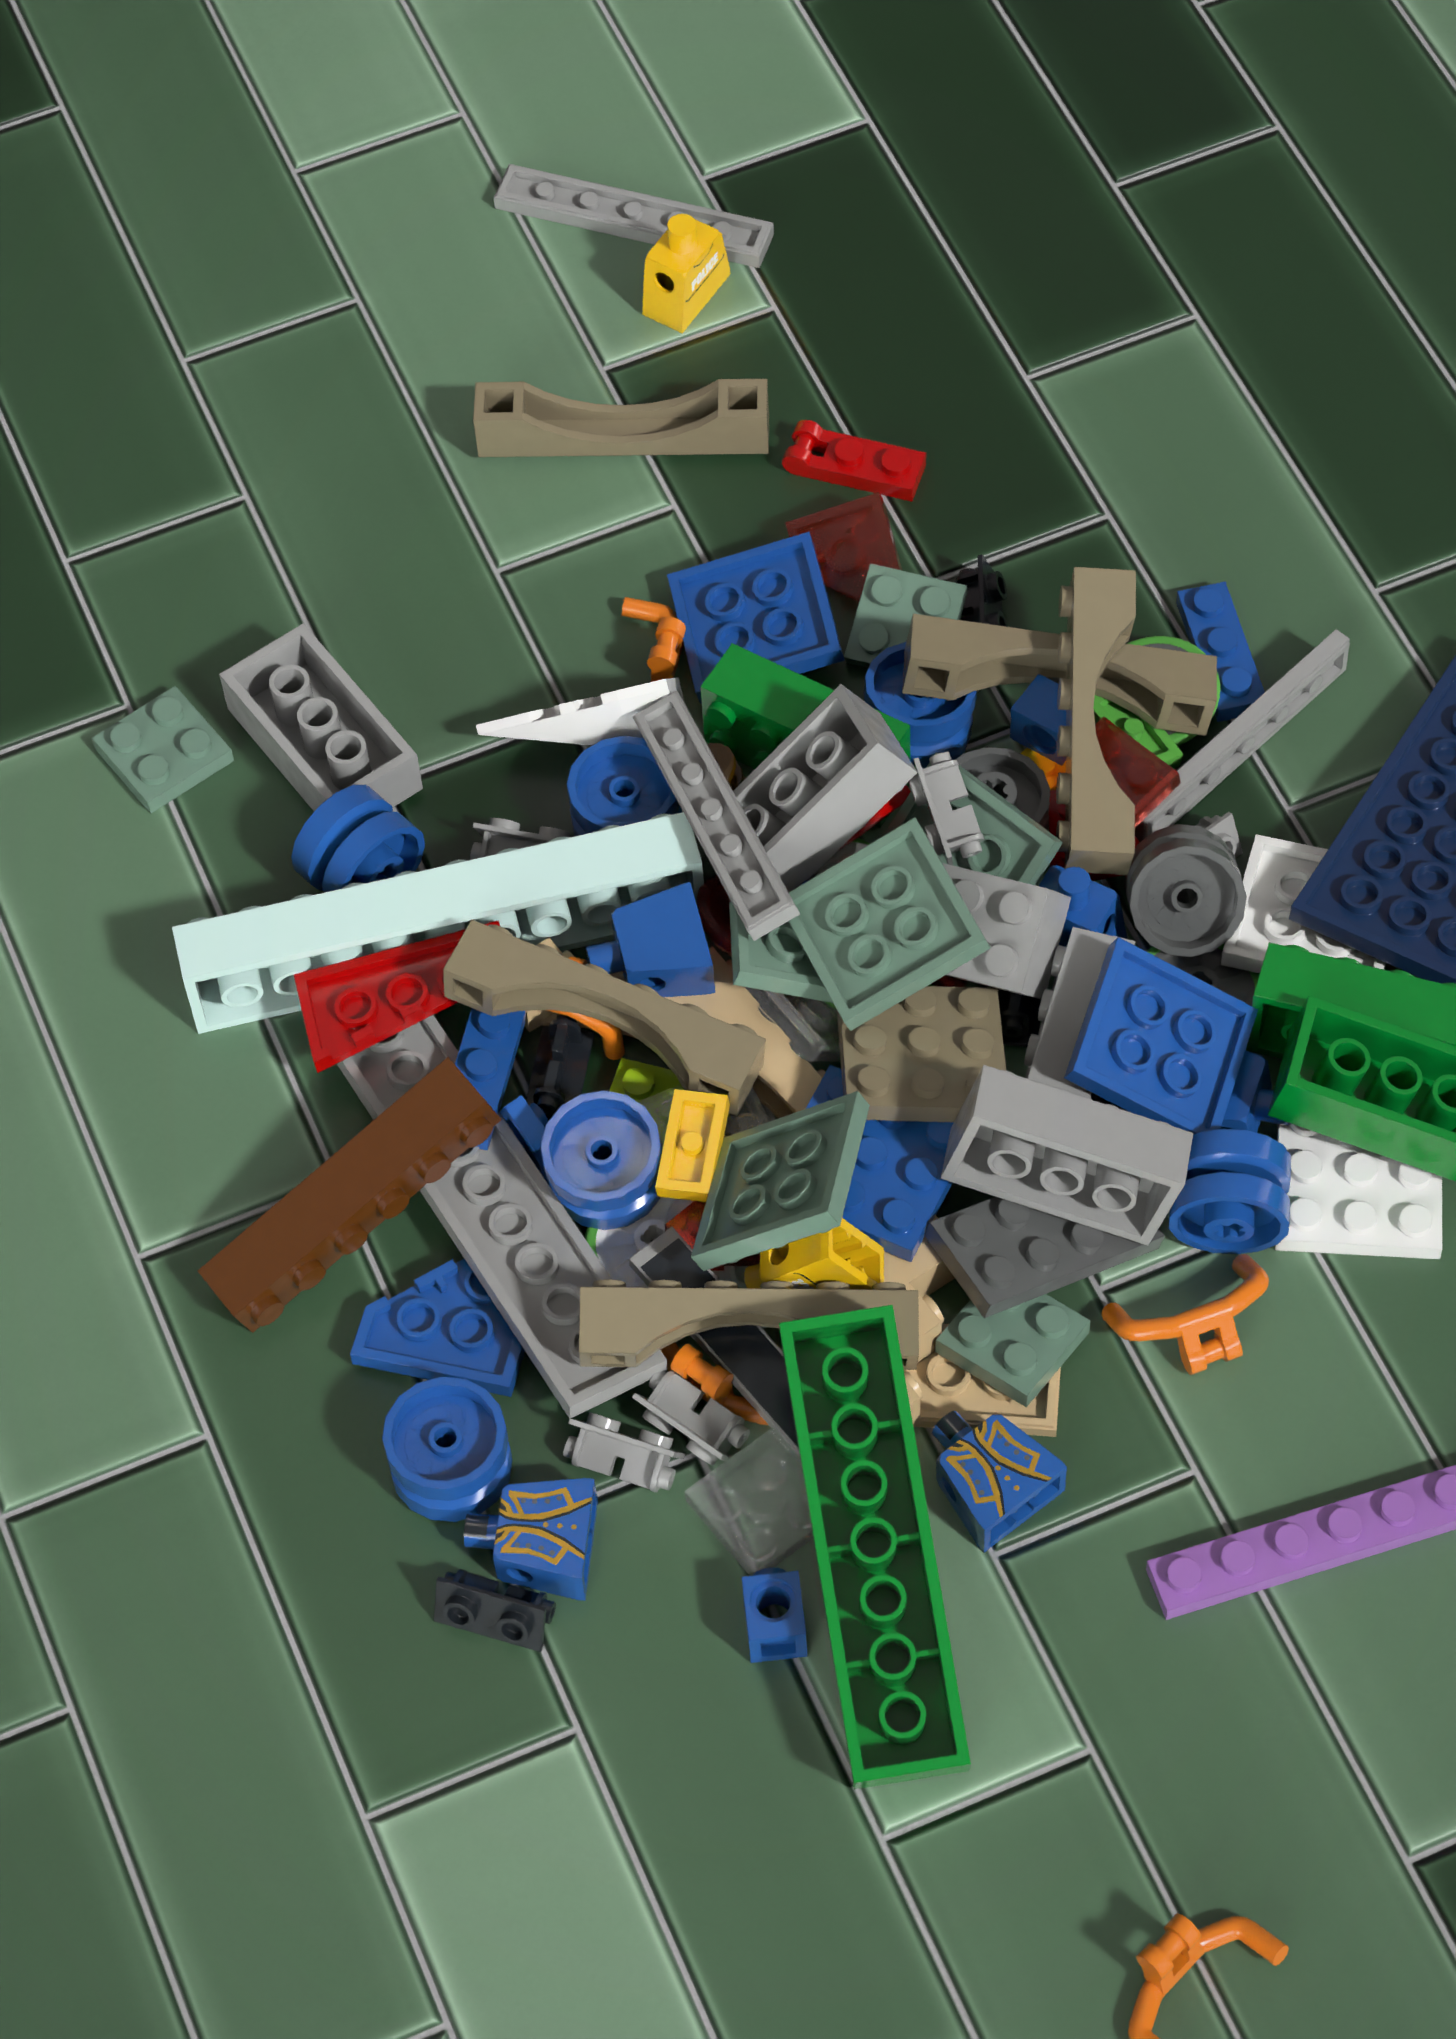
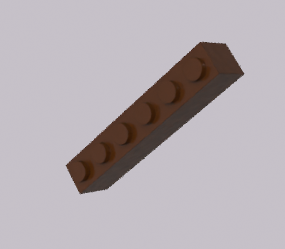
M447 1057L198 1270L199 1274L230 1313L252 1333L260 1326L269 1325L282 1314L284 1306L301 1291L316 1286L324 1278L326 1270L343 1255H348L358 1250L367 1240L368 1234L385 1219H390L400 1214L407 1207L410 1198L427 1183H433L441 1179L449 1171L451 1163L468 1148L476 1147L483 1143L492 1133L493 1127L502 1119Z

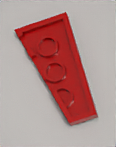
M499 920L484 924L487 926L491 924L500 926ZM466 929L293 974L317 1073L458 1003L444 997L443 969Z

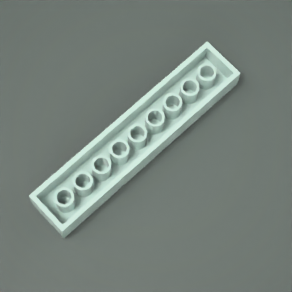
M684 812L673 815L660 814L649 820L624 826L611 825L597 832L575 837H557L547 843L526 848H508L495 855L477 859L454 860L445 866L419 872L405 871L392 878L370 883H352L342 889L321 894H303L289 901L263 907L249 906L239 912L214 918H196L187 924L174 926L172 930L183 982L198 1034L302 1011L293 974L464 930L469 925L471 919L482 924L499 920L500 926L508 930L514 937L534 945L550 937L562 952L614 940L611 913L615 909L691 882L700 919H707L702 860L693 829Z

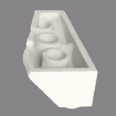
M679 677L667 678L600 694L601 696L571 701L548 709L535 710L478 724L476 728L478 735L582 745H594L601 740L619 736L643 738L633 716L675 691H678L682 699L683 694Z

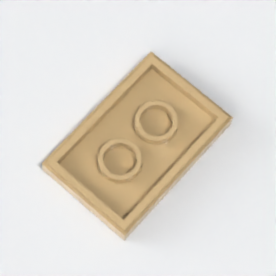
M942 1324V1332L949 1324ZM936 1352L918 1362L916 1370H906L917 1381L923 1394V1398L920 1400V1419L915 1427L934 1428L936 1423L946 1414L957 1411L974 1429L991 1415L1000 1414L1027 1435L1056 1437L1061 1367L1027 1408Z

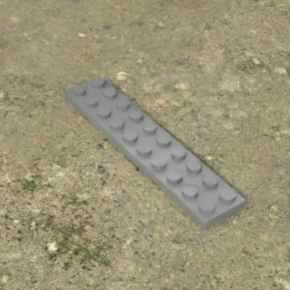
M434 1015L337 1063V1065L374 1120L447 1057L455 1064L458 1051ZM498 1113L502 1120L495 1125L488 1151L479 1149V1147L468 1148L451 1163L449 1171L441 1179L433 1183H427L420 1189V1192L570 1419L651 1380L652 1376L659 1371L667 1372V1359L662 1351L658 1350L637 1367H580V1287H592L594 1281L612 1278L502 1115Z

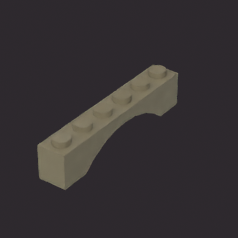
M718 379L699 390L677 398L633 405L594 404L572 400L543 391L526 382L475 383L473 422L478 457L769 454L767 379Z
M1074 567L1070 585L1061 586L1059 594V617H1067V632H1060L1058 663H1067V679L1060 678L1057 696L1058 710H1066V726L1059 725L1057 735V757H1066V773H1058L1056 786V803L1065 804V821L1058 820L1056 837L1063 842L1058 852H1065V869L1080 867L1088 873L1128 875L1135 854V805L1118 786L1104 761L1096 736L1093 707L1099 678L1112 657L1130 638L1136 617V570Z
M913 614L904 650L902 693L955 700L973 691L997 685L1032 683L1038 674L1059 684L1060 678L1067 679V663H1058L1060 634ZM1125 644L1112 657L1099 678L1095 695L1110 700L1133 712L1155 729L1206 736L1217 702V656Z
M471 919L443 969L444 997L488 1015L497 1016L516 1011L556 1010L586 1015L608 1022L626 1031L659 1055L676 1075L684 1090L728 1095L730 1102L728 1113L738 1116L764 1064L766 1038L758 1036L751 1028L737 1023L729 1024L711 1017L696 1005L679 1004L669 1000L644 984L632 985L611 976L605 969L597 965H583L563 957L557 950L548 945H534L521 940L498 925L491 924L487 926Z
M614 1279L597 1280L592 1283V1287H580V1367H637L658 1350L686 1336L718 1327L755 1325L779 1328V1323L893 1305L904 1370H916L919 1358L918 1290H906V1285L897 1282L877 1283L872 1286V1290H852L849 1284L836 1281L819 1283L816 1285V1289H794V1284L790 1282L768 1281L762 1283L760 1289L738 1288L737 1283L725 1280L709 1281L704 1284V1288H682V1283L674 1280H655L649 1282L648 1287H626L625 1282Z

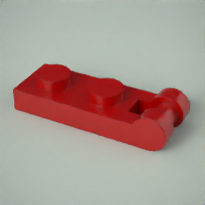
M800 420L797 422L792 435L794 445L787 448L782 460L784 469L797 476L913 502L926 467V452L824 430L814 421ZM815 451L824 453V456H815L811 452Z

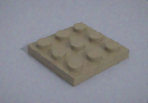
M926 986L852 1031L846 1026L837 1010L843 1096L858 1091L870 1105L866 1120L954 1122L983 1065L1006 1070L997 988Z

